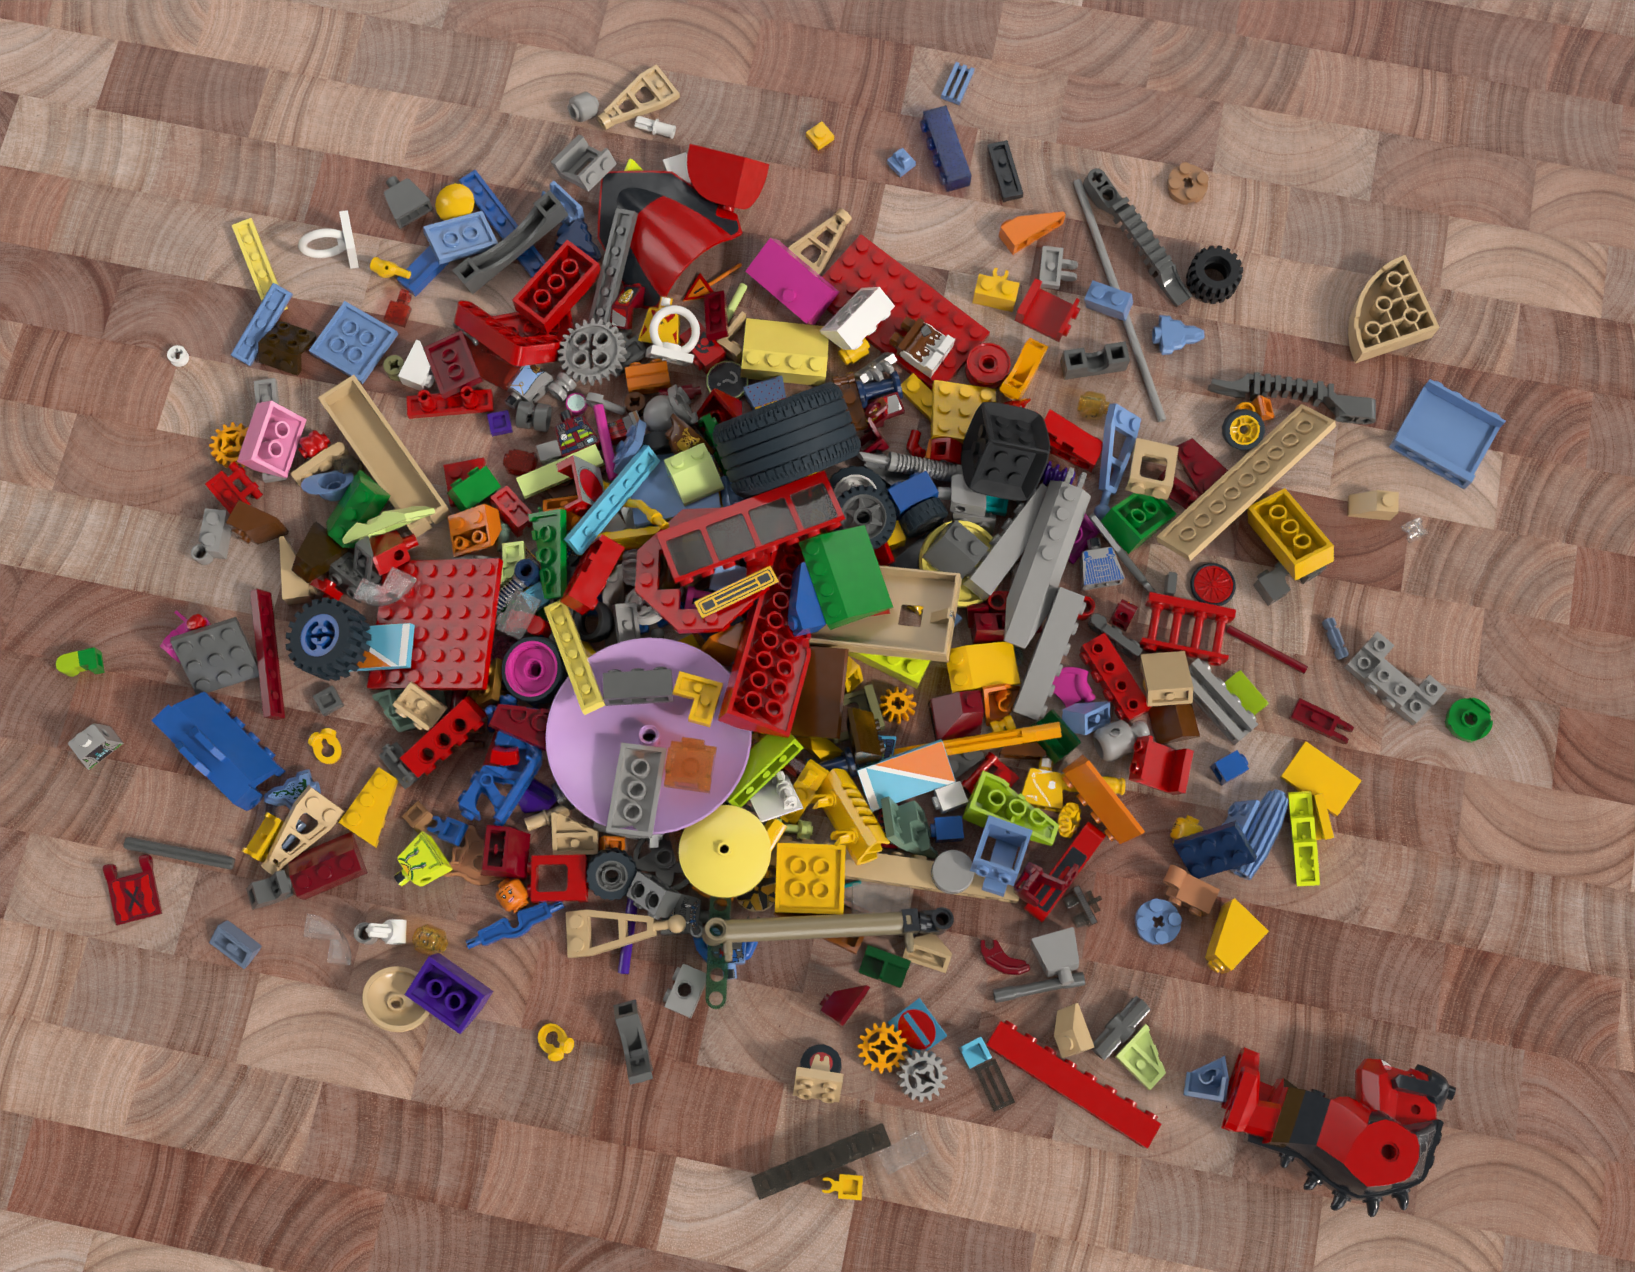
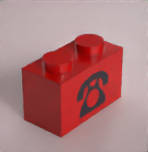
M698 321L700 327L699 340L694 349L688 354L694 355V366L699 371L702 369L707 375L715 364L726 360V355L716 340L708 341L706 329ZM691 327L679 336L681 347L689 341L692 333Z

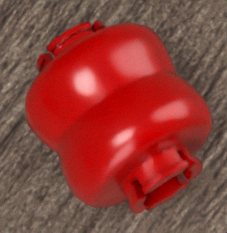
M313 430L308 436L302 437L299 440L301 447L298 450L305 460L308 457L311 459L324 449H327L331 442L324 432L319 434L317 430Z

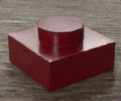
M988 602L966 606L968 628H971L974 613H989Z

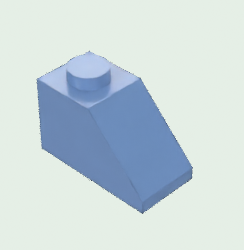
M1110 702L1075 703L1063 709L1062 720L1073 733L1087 735L1105 726V724L1111 723Z

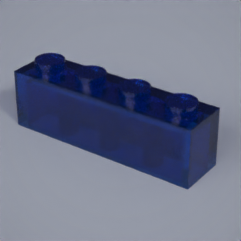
M947 105L923 111L920 127L923 133L926 132V143L928 149L933 152L932 160L934 167L939 169L940 184L945 186L946 192L970 186L972 175Z

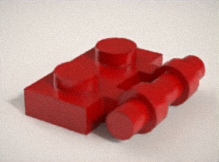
M235 461L228 466L233 472L230 476H227L222 470L205 483L230 514L239 500L251 505L246 498L247 496L252 494L256 500L263 496L258 489L257 483H253L245 474L246 470L243 467H239ZM237 479L246 487L242 492L233 483Z

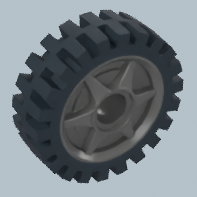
M859 485V487L854 486L844 491L837 498L845 520L841 522L842 526L834 529L833 532L865 525L873 550L880 548L888 541L895 528L896 513L892 501L885 493L878 488H873V486ZM832 511V512H831V519H834L835 517H834V514H833V511ZM860 514H867L870 520L865 524H861L858 522L857 517Z

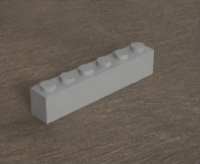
M1043 483L1036 487L1028 500L1017 505L1013 511L1015 513L1012 519L1008 518L1001 527L1003 529L1000 535L997 533L989 542L992 545L990 549L986 551L977 566L966 575L967 579L963 585L980 599L984 600L993 593L1025 550L1047 491V487Z
M1062 587L1057 589L1011 712L1035 721H1039L1040 717L1044 718L1048 707L1045 705L1047 697L1051 698L1054 692L1055 685L1052 683L1055 676L1059 677L1063 668V664H1060L1063 655L1067 656L1071 646L1068 643L1070 635H1075L1079 623H1076L1078 614H1083L1086 607V602H1083L1085 596Z

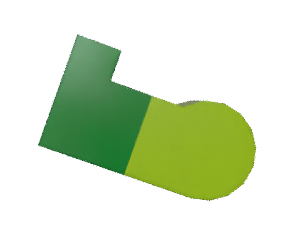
M95 647L63 654L56 661L57 670L69 677H74L80 672L88 670L94 674L105 673L102 652Z

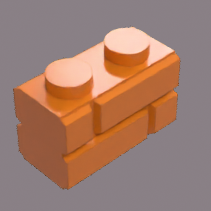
M653 359L647 364L634 362L625 367L629 393L639 392L645 395L657 393L659 389L671 387L667 360Z

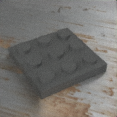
M237 617L192 630L170 639L196 695L204 691L209 693L259 677L258 662Z

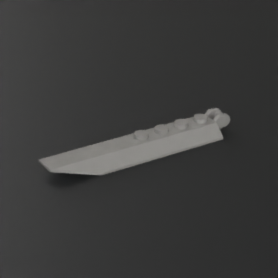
M1069 467L1064 482L1050 481L1006 600L1004 641L1023 649L1026 648L1050 611L1091 498L1082 489L1087 473L1082 472L1080 474L1077 486L1069 484L1074 474V468Z

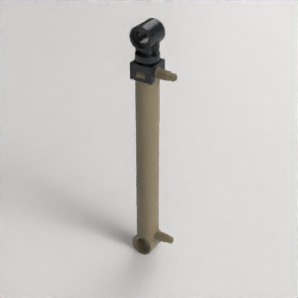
M940 907L936 910L918 911L917 908L901 909L899 912L730 920L712 918L705 925L702 931V938L709 946H717L723 943L726 962L732 961V943L899 935V937H904L907 952L911 953L914 951L913 936L917 933L941 935L952 926L954 916L949 909ZM936 917L942 918L944 925L938 924ZM717 928L720 931V936H713L709 929Z

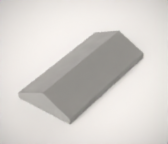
M621 742L606 826L607 833L628 838H652L667 748ZM633 826L636 830H628V829H620V828H625V827Z

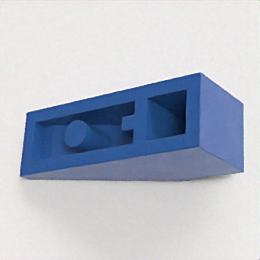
M806 562L797 566L793 570L788 625L793 631L794 637L818 632L826 625Z

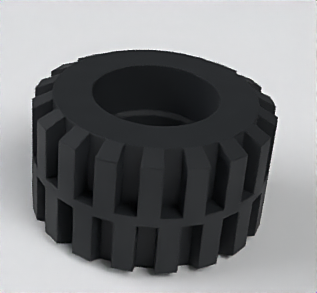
M1213 245L1209 246L1208 249H1201L1200 253L1197 252L1186 274V284L1191 286L1189 291L1191 294H1196V299L1202 298L1204 303L1211 301V304H1216L1217 301L1222 303L1225 299L1228 300L1235 293L1243 276V267H1240L1242 264L1241 260L1236 259L1238 255L1235 252L1231 254V249L1229 248L1224 250L1222 249L1223 246L1218 245L1217 248H1214ZM1215 269L1223 275L1224 280H1212L1206 275L1204 270Z

